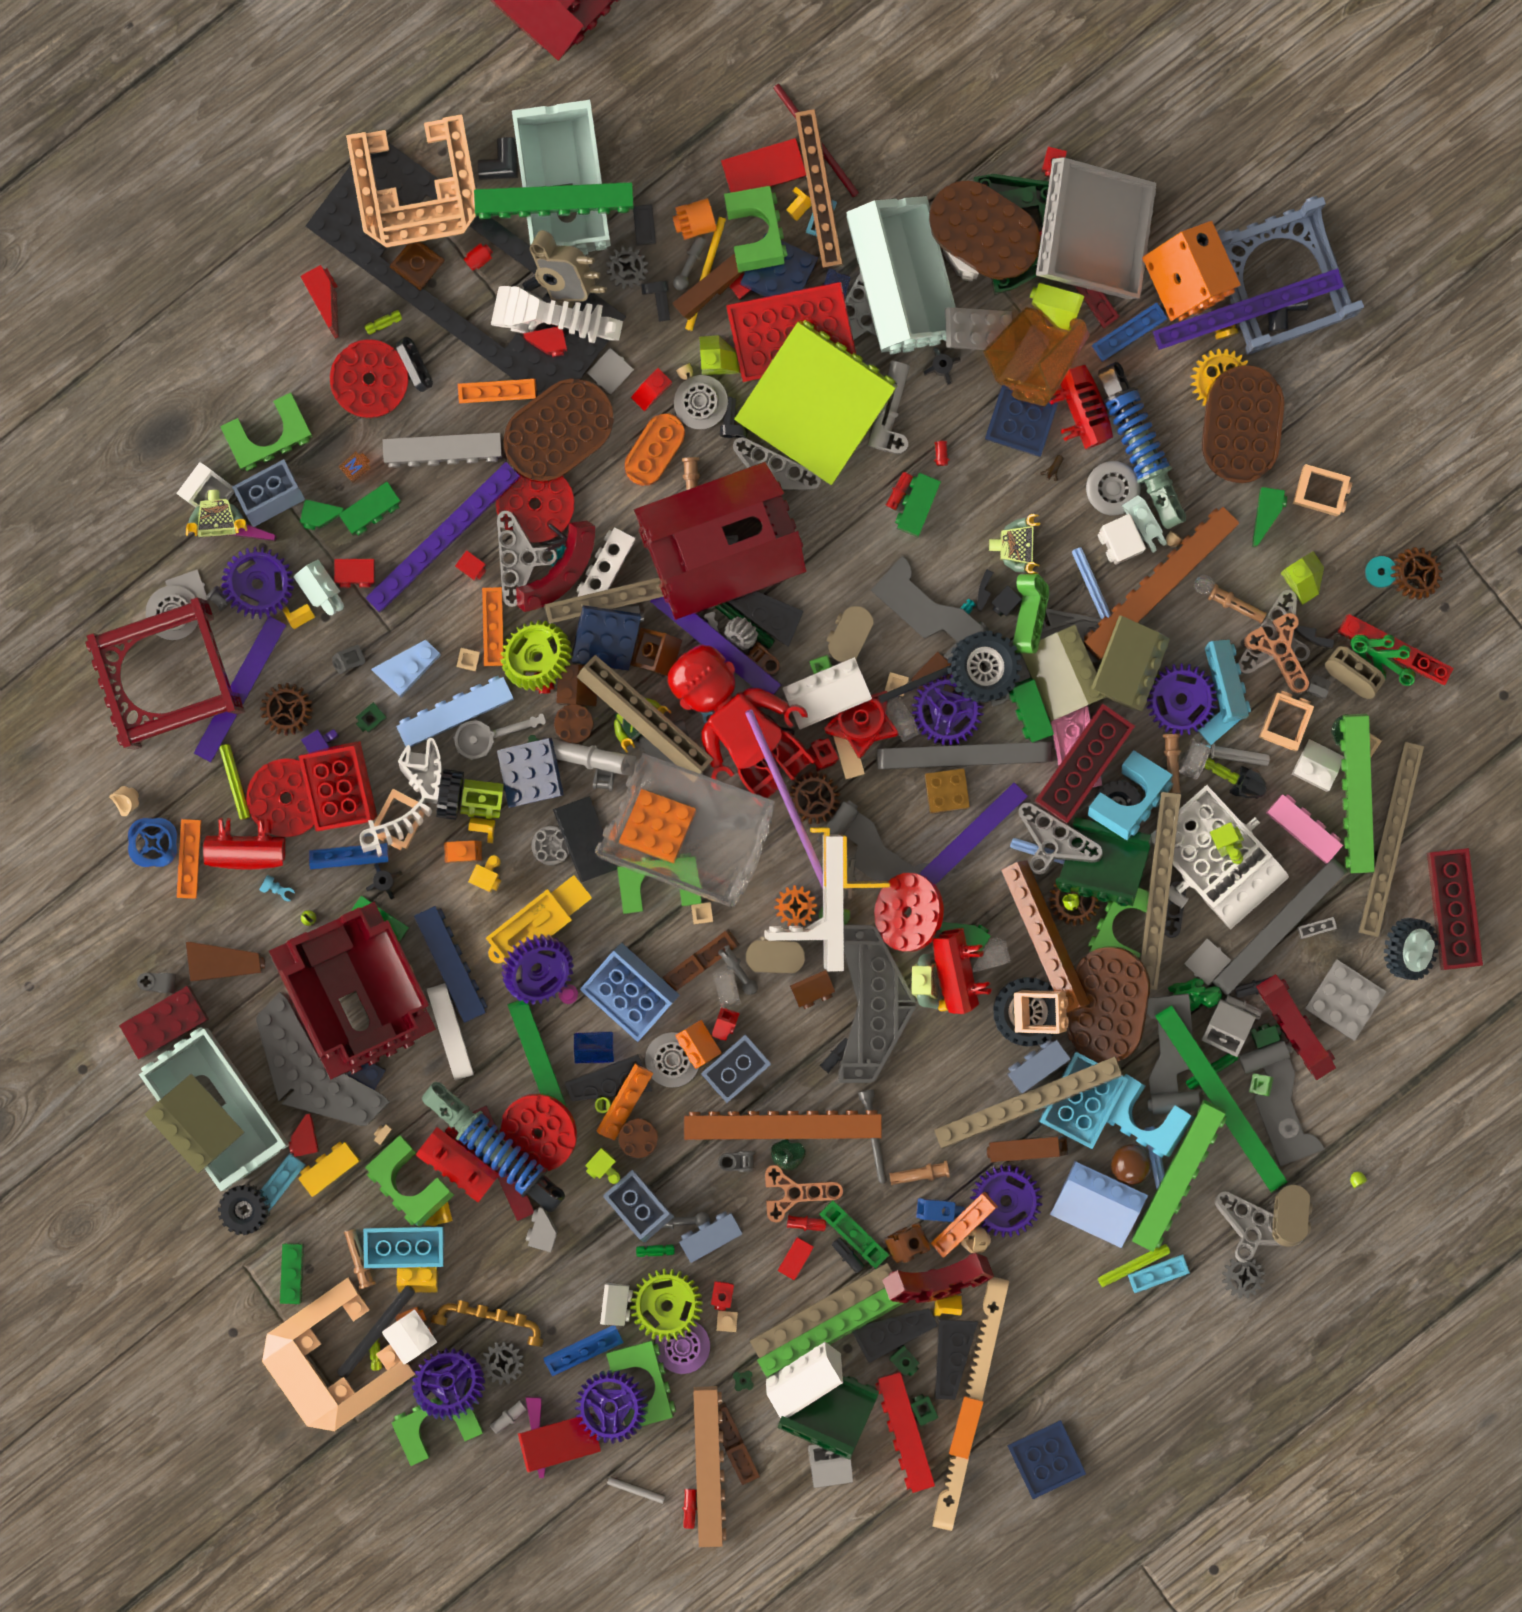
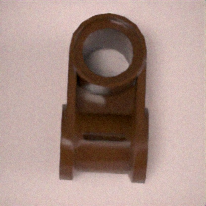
M755 641L754 647L745 655L769 675H777L780 671L779 661L766 648ZM768 662H775L777 668L771 672L766 669V665Z

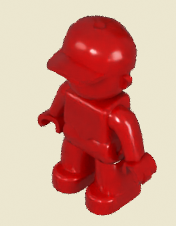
M702 644L696 646L679 657L668 672L669 687L672 693L678 699H681L680 705L684 709H693L702 713L714 711L701 731L704 750L713 758L710 763L711 768H714L711 776L713 785L718 789H722V781L717 778L718 772L725 771L730 777L735 774L729 766L722 764L724 761L719 743L721 740L738 768V774L743 784L759 804L763 806L765 801L778 790V787L768 764L764 760L765 757L745 712L750 709L753 710L772 756L791 780H794L796 775L810 763L814 764L816 759L789 731L783 730L776 722L766 716L759 707L772 710L778 714L783 713L785 722L790 728L794 726V723L789 718L790 712L798 711L801 717L808 718V713L801 705L794 704L788 706L787 702L761 688H749L738 692L732 697V693L735 690V667L730 661L725 662L726 658L721 652L710 645Z

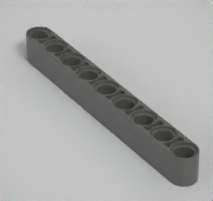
M1051 742L877 749L878 769L1052 762Z
M1333 857L1212 982L1227 996L1348 870Z

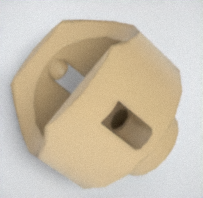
M121 786L109 796L116 804L121 816H127L139 805V794L134 788Z
M977 1227L961 1242V1245L970 1253H983L990 1245L991 1238L984 1228Z

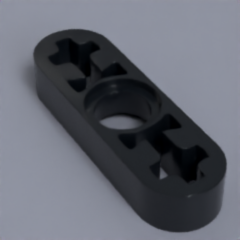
M404 337L396 343V349L414 386L420 392H424L432 387V378L413 340L409 337Z
M1172 882L1170 886L1173 885L1174 887H1176V885H1179L1181 882ZM1186 889L1181 893L1186 896ZM1169 899L1164 935L1168 938H1174L1181 931L1184 907L1180 908V912L1177 915H1171L1169 913V906L1175 903ZM1167 916L1173 919L1179 918L1178 922L1174 921L1173 926L1177 928V931L1173 932L1172 935L1166 930V927L1171 924V920L1167 921Z

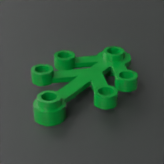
M1355 635L1352 638V649L1371 664L1366 652L1373 657L1374 667L1382 672L1385 679L1387 673L1383 669L1382 663L1400 675L1399 682L1402 685L1410 686L1414 683L1415 672L1411 668L1404 669L1390 659H1407L1411 651L1408 646L1403 645L1399 650H1377L1374 648L1379 646L1392 648L1395 642V638L1392 635H1385L1383 639H1369L1365 635Z

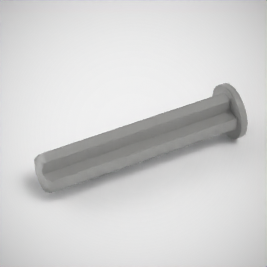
M1215 744L1211 748L1210 759L1214 757L1262 766L1269 765L1270 756L1267 754L1215 746Z

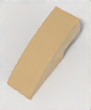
M833 736L845 780L864 775L861 759L856 756L849 742Z

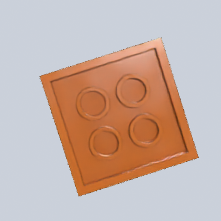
M641 789L619 843L674 864L695 816L696 809Z

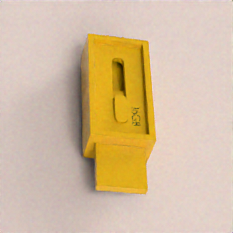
M575 875L553 892H550L548 889L486 937L487 941L491 944L488 951L491 961L494 963L505 962L504 958L510 957L508 951H514L513 945L516 947L520 945L519 940L524 943L526 942V937L531 940L534 934L538 938L541 934L545 937L547 935L552 937L573 921L570 915L592 899ZM494 951L498 953L499 958L494 955Z

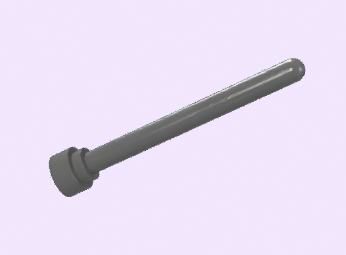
M874 1090L858 1092L859 1100H862L865 1111L873 1110ZM871 1138L878 1181L884 1184L886 1176L879 1138Z

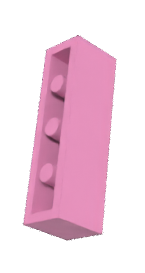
M1288 794L1286 797L1281 795L1266 814L1325 864L1329 863L1343 846L1340 843L1341 839L1334 833L1330 835L1325 830L1326 826L1319 820L1315 822L1311 819V813L1305 808H1298L1295 805L1296 801Z

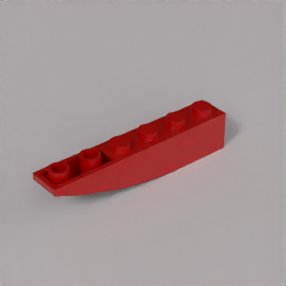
M1350 614L1345 616L1337 632L1350 640L1355 635H1365L1369 639H1383L1385 635H1389ZM1395 638L1392 648L1384 646L1374 647L1377 650H1399L1403 645L1408 646L1411 651L1407 659H1390L1444 686L1454 669Z

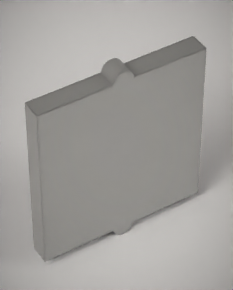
M610 348L587 374L597 382L598 386L603 387L611 395L634 369L624 361V357H620Z
M198 569L165 581L167 586L176 585L184 587L196 598L199 597L207 600L204 589L205 583H202ZM175 597L174 601L178 602L179 598Z
M1206 939L1184 964L1194 973L1195 977L1198 976L1200 979H1203L1205 984L1209 985L1231 960L1221 951L1220 947L1217 948L1210 940Z

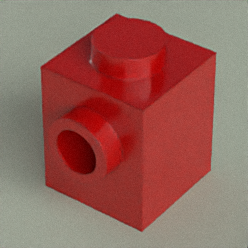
M1048 147L1041 172L1050 178L1052 160L1065 158L1067 151Z
M715 1281L711 1305H714V1309L726 1311V1308H730L734 1289L733 1283Z

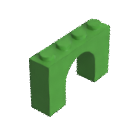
M770 186L724 194L728 220L755 216L763 219L769 226L768 233L762 240L751 244L734 246L738 272L784 264V257L787 256L786 246L781 245L780 239H784L782 227L778 228L777 222L780 221L779 210L774 208V204H777L775 192L771 193Z
M292 393L273 401L283 421L282 436L273 445L262 447L253 444L238 418L220 426L242 471L245 469L247 472L257 467L256 464L262 461L264 463L275 459L274 455L278 453L286 454L293 450V446L297 444L302 446L310 442V438L313 436Z
M690 853L679 855L680 859H676L674 864L662 859L658 862H652V859L640 860L641 864L633 865V861L622 862L621 867H617L623 914L643 912L641 884L646 875L655 870H665L676 877L680 887L682 906L702 904L696 858L691 857Z
M1138 888L1133 906L1127 905L1124 907L1116 902L1108 901L1104 910L1107 914L1104 919L1100 918L1096 927L1099 931L1096 937L1092 936L1089 941V952L1102 947L1114 946L1126 949L1140 958L1141 953L1122 945L1116 940L1113 935L1112 924L1115 916L1127 908H1134L1146 913L1148 891Z
M399 1135L365 1168L369 1171L367 1176L374 1183L378 1182L382 1186L379 1188L386 1197L391 1196L394 1200L392 1204L395 1208L406 1213L404 1218L411 1225L416 1224L421 1227L454 1194L439 1178H436L421 1193L415 1196H404L399 1192L396 1185L397 1174L402 1166L417 1153L406 1139Z
M654 1340L606 1353L612 1372L631 1367H640L647 1370L655 1381L654 1395L651 1400L646 1402L648 1406L643 1408L648 1414L642 1415L646 1421L640 1423L641 1426L674 1417L676 1407L674 1401H670L668 1395L671 1393L669 1382L664 1380L663 1374H666L663 1362H659L658 1355H661L658 1343L654 1344ZM632 1408L624 1420L626 1427L630 1425L634 1417L635 1410Z
M437 1397L430 1400L437 1405L443 1403ZM419 1405L412 1408L413 1412L406 1415L403 1412L394 1416L395 1420L391 1423L410 1466L430 1457L420 1433L421 1423L428 1414ZM468 1408L467 1415L463 1412L460 1413V1419L453 1415V1419L456 1421L464 1441L483 1434V1428L474 1410Z

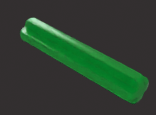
M1228 1053L1212 1063L1211 1066L1216 1073H1219L1237 1061L1238 1057ZM1194 1076L1186 1081V1085L1190 1090L1200 1085Z

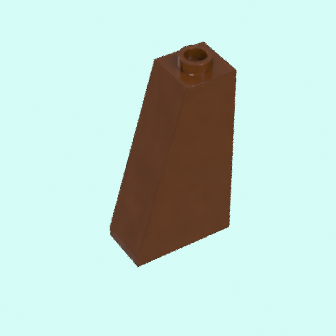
M186 942L190 981L192 982L263 973L262 969H265V959L261 957V953Z
M1065 1135L989 1142V1146H987V1156L991 1162L1068 1155L1067 1136Z

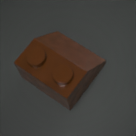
M640 628L630 665L668 677V672L676 662L682 640L666 633Z
M570 664V666H565L567 672L560 674L562 679L558 678L557 704L596 707L597 694L577 678L584 665Z
M826 970L790 985L798 1006H803L804 1009L815 1005L814 1001L821 998L823 1002L832 998V993L835 992Z

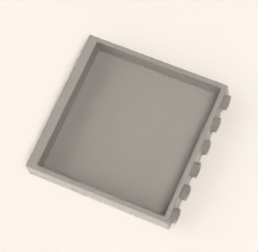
M1068 158L1053 159L1036 276L1125 299H1140L1143 274L1145 272V263L1142 257L1148 251L1147 246L1153 215L1154 197L1156 195V183Z

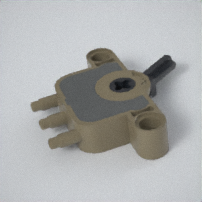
M541 230L537 233L530 245V251L537 265V270L534 277L523 282V290L530 292L543 286L547 289L551 300L556 301L555 305L563 306V302L566 301L569 302L568 308H572L576 301L587 300L590 293H605L607 291L606 287L595 285L594 279H599L601 274L600 272L591 271L589 268V264H594V258L584 256L583 252L576 247L556 245L553 236L547 231Z

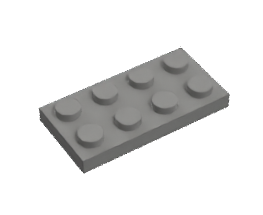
M945 308L947 348L996 351L1014 350L1012 311Z

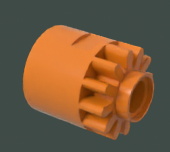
M708 198L675 207L677 215L672 216L676 232H682L684 240L717 231Z

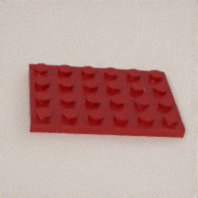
M841 282L726 305L743 382L761 379L800 320H807L814 325L813 329L819 333L820 331L825 332L831 337L829 340L835 344L837 342L843 344L847 348V352L856 354Z

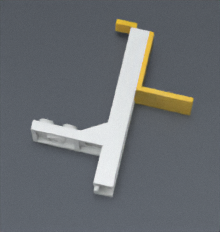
M810 827V832H824L823 917L805 929L801 926H789V929H783L781 926H769V930H765V938L768 941L823 940L824 969H827V971H844L843 888L890 887V883L887 881H847V836L843 834H830V828Z

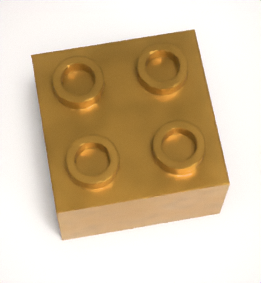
M964 768L925 774L930 814L970 808Z

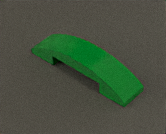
M833 1200L819 1213L875 1269L889 1256Z

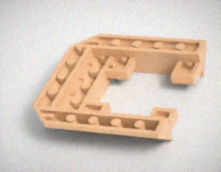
M462 115L445 117L443 120L424 123L428 143L447 140L453 177L434 180L438 200L399 206L396 187L377 191L371 154L389 151L386 130L346 135L364 233L386 248L465 233L476 217L474 206V190L476 188Z
M349 1277L267 1334L262 1362L308 1427L336 1431L415 1375L409 1363L404 1365L390 1344L376 1354L387 1371L357 1392L353 1390L345 1377L327 1387L308 1360L306 1355L321 1345V1342L311 1329L312 1326L341 1306L344 1307L353 1322L370 1310Z

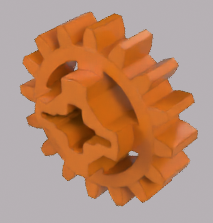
M794 885L791 891L786 887L785 894L783 892L779 893L781 899H775L779 903L778 906H774V909H779L776 916L783 917L781 923L788 921V927L791 923H794V926H798V923L805 926L806 919L810 922L812 921L809 917L810 914H816L812 911V908L817 907L816 904H812L815 897L808 896L811 891L803 892V886L800 890H797L796 885ZM791 894L792 899L789 903L782 904L784 899ZM798 894L803 895L807 899L808 903H803L799 899ZM794 897H796L797 904L801 905L797 916H795L794 910L790 909V905H793ZM803 910H808L806 916L800 919L799 914ZM783 911H789L792 914L793 920L789 919Z

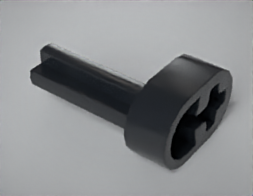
M668 281L641 284L642 295L655 293L659 322L670 320L666 293L669 291Z
M728 397L723 425L720 426V437L747 438V428L742 425H735L737 398Z

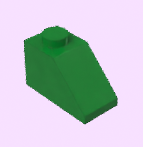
M305 499L300 523L304 525L305 529L315 531V528H322L340 517L339 514L344 511V508Z

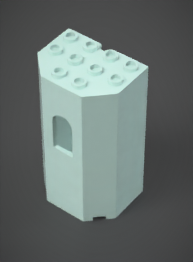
M590 100L512 111L523 187L602 184ZM590 211L588 215H579L577 212L576 218L569 223L562 222L558 218L557 213H551V216L541 217L539 214H531V217H527L530 244H532L537 233L544 230L553 236L556 245L576 247L583 252L584 256L588 255V252L605 250L608 246H611L607 215L598 214V211Z
M927 196L903 198L900 200H874L848 211L846 215L881 353L890 352V355L900 353L901 350L903 353L914 351L916 347L920 348L928 344L930 346L941 344V340L946 341L945 308H956L940 245L935 241L931 233L929 223L930 206Z
M198 1028L190 1034V1039H182L174 1045L175 1050L165 1051L157 1057L159 1061L156 1063L150 1062L142 1067L141 1070L143 1072L139 1076L157 1101L161 1100L191 1073L194 1077L205 1075L211 1080L226 1102L222 1108L245 1132L205 1168L219 1190L224 1191L277 1155L280 1152L279 1150L285 1149L290 1144L208 1028Z

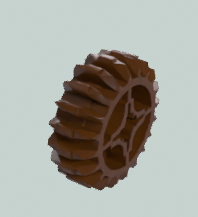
M1413 547L1411 550L1408 548L1404 550V553L1398 554L1399 559H1394L1396 565L1391 566V569L1395 573L1390 576L1396 578V581H1393L1392 584L1399 585L1396 591L1403 590L1402 596L1405 597L1409 594V599L1412 600L1416 597L1417 600H1421L1422 596L1428 598L1429 594L1435 593L1434 588L1440 587L1438 582L1442 581L1443 578L1438 575L1443 573V570H1438V566L1441 563L1435 562L1437 556L1430 557L1432 551L1425 552L1423 547L1419 550L1417 547ZM1415 558L1422 560L1427 566H1421ZM1408 562V572L1404 575V568ZM1423 570L1418 576L1411 577V575L1415 574L1414 572ZM1429 572V581L1426 585V574ZM1407 581H1412L1415 586H1418V589L1410 586Z
M289 683L285 684V689H283L281 684H278V691L271 687L273 694L265 693L269 700L262 699L261 701L267 704L266 707H260L261 711H266L265 714L261 715V718L268 717L264 724L267 726L272 723L270 730L273 731L277 727L278 735L281 734L282 729L285 736H288L289 730H291L293 735H296L295 728L302 732L303 728L300 725L302 723L305 726L309 725L304 721L305 718L312 719V716L307 715V712L314 711L313 708H307V705L313 703L312 700H305L309 697V694L306 693L302 696L301 694L304 689L301 687L296 691V684H293L292 689H290ZM290 693L298 698L291 702H286L281 695ZM276 699L279 704V709L272 716L271 707L272 703ZM302 703L303 710L298 720L294 711ZM283 704L289 706V704L291 705V708L289 710L292 717L286 712L285 714L282 713V711L284 710ZM288 717L293 724L280 725L276 720Z
M809 772L808 779L802 774L803 781L800 782L796 778L795 782L798 786H790L791 789L795 790L794 793L789 792V794L794 797L792 801L798 810V815H803L801 818L802 822L805 821L806 817L809 818L808 824H812V819H816V824H820L819 818L821 817L824 822H827L825 815L828 814L832 818L834 815L830 812L831 809L834 811L838 810L833 805L834 803L840 804L841 801L835 800V797H839L841 794L839 792L834 793L833 790H836L838 785L831 787V784L834 782L833 779H830L829 782L825 781L828 776L827 774L823 776V779L819 778L820 772L816 773V777H813L812 772ZM818 782L816 789L813 791L802 789L807 783ZM824 786L830 792V803L821 797V791ZM820 789L818 792L820 801H815L809 807L811 803L809 800L811 799H809L808 795H814ZM798 793L808 800L805 810L798 803ZM815 805L827 808L820 814H810Z
M1057 888L1056 891H1049V893L1054 894V897L1048 898V901H1054V904L1050 905L1049 908L1053 909L1056 907L1057 910L1052 913L1053 916L1060 913L1061 916L1058 918V921H1062L1065 917L1066 925L1069 924L1070 920H1073V926L1077 925V920H1079L1081 925H1084L1083 918L1090 922L1089 914L1097 915L1093 908L1100 909V906L1095 904V901L1100 902V900L1090 896L1091 903L1086 911L1082 903L1084 897L1080 896V907L1078 906L1077 909L1082 915H1069L1064 912L1066 910L1064 904L1061 906L1059 904L1061 890Z

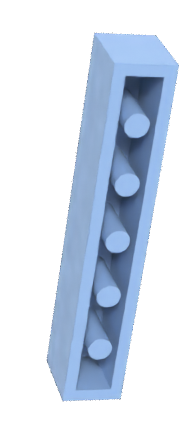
M493 677L488 680L489 684L482 686L478 684L470 688L471 692L465 695L463 692L453 696L454 700L448 703L445 700L435 704L436 708L428 711V709H424L418 712V716L413 719L407 717L399 721L400 725L396 727L405 746H415L514 700L505 678Z

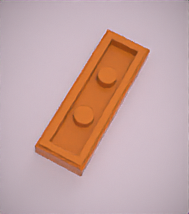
M964 1396L949 1450L950 1455L968 1459L983 1401Z

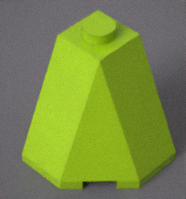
M1039 283L1037 288L1033 287L1029 297L1033 299L1031 304L1063 336L1069 338L1084 296Z
M719 335L699 337L702 375L741 373L736 350Z
M1312 551L1281 572V575L1302 605L1319 594L1324 566L1314 551Z

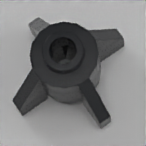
M937 347L933 348L936 357L932 367L923 371L924 376L935 372L939 376H944L948 386L951 384L949 373L952 366L961 362L960 357L950 358L946 354H941ZM940 361H942L947 365L945 367H941L939 363Z
M1241 766L1237 783L1230 789L1229 793L1234 796L1258 799L1267 790L1266 782L1258 770L1253 767L1249 770Z
M375 863L374 866L377 873L374 875L373 884L366 887V890L368 892L377 888L378 890L386 891L392 900L395 898L391 891L394 879L403 875V873L399 871L391 874L387 871H382L379 864ZM381 877L386 878L385 884H380Z

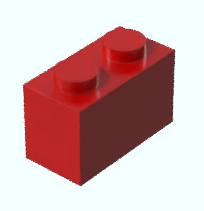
M334 559V583L339 584L341 588H350L351 584H359L360 588H370L371 584H375V560Z

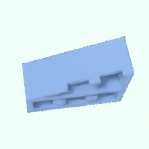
M424 640L371 670L402 697L441 654L429 642Z

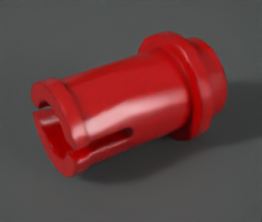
M947 441L934 442L936 452L934 462H936V466H947L950 461L947 456Z

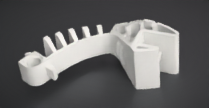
M500 286L498 289L491 321L492 326L511 328L512 332L524 334L533 332L537 325L546 323L557 325L558 329H563V327L569 328V333L574 334L575 330L579 331L580 338H585L587 333L591 343H595L596 336L608 340H619L623 321L611 317H601L602 305H597L591 314L592 304H586L584 310L579 311L581 303L578 302L575 303L572 309L568 308L569 302L564 301L563 306L555 305L556 301L551 300V304L546 303L539 296L519 287Z
M433 738L427 740L426 754L411 752L410 745H407L398 760L400 771L410 781L409 784L414 787L413 789L421 793V800L405 815L389 823L374 827L373 820H368L370 828L362 831L360 834L363 853L376 849L378 857L381 856L382 851L377 834L385 832L388 845H391L393 842L389 830L395 829L400 841L404 839L402 830L399 827L400 825L404 824L408 832L412 834L414 829L409 820L414 818L420 826L423 823V819L418 812L421 810L428 817L432 814L431 808L426 806L425 803H438L440 782L443 774L439 750ZM367 836L374 837V841L370 844L365 843L364 839Z

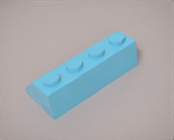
M1230 640L1211 641L1206 645L1205 652L1212 680L1215 684L1214 688L1217 690L1216 695L1223 723L1245 719L1249 716L1248 713L1251 712L1249 702L1245 701L1244 693H1246L1245 685L1239 679L1241 670L1239 663H1235V646L1230 643Z
M444 1227L363 1229L364 1268L443 1267Z

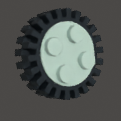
M1407 917L1397 921L1396 926L1391 927L1393 933L1388 932L1387 936L1390 940H1385V947L1387 949H1384V953L1388 954V956L1384 957V960L1388 962L1386 966L1390 969L1389 972L1391 974L1408 980H1418V978L1422 979L1424 975H1428V969H1432L1434 966L1431 961L1436 962L1437 959L1433 956L1434 953H1438V949H1435V946L1439 945L1438 941L1434 940L1438 937L1437 933L1433 932L1435 929L1430 926L1429 922Z

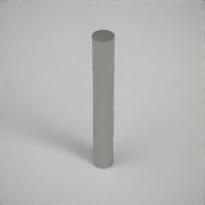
M609 1477L607 1485L662 1504L665 1499L663 1495Z

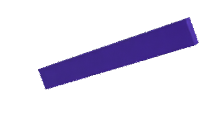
M664 597L650 600L651 603L699 643L710 645L721 652L726 658L725 662H732L735 667V673L752 687L761 688L775 695L782 686L699 615L693 613L675 620L670 605L665 603Z
M271 616L267 618L231 684L232 692L240 694L243 704L287 626ZM224 712L215 715L194 754L212 763L238 714Z
M1014 782L919 874L926 876L927 879L936 885L1028 796Z

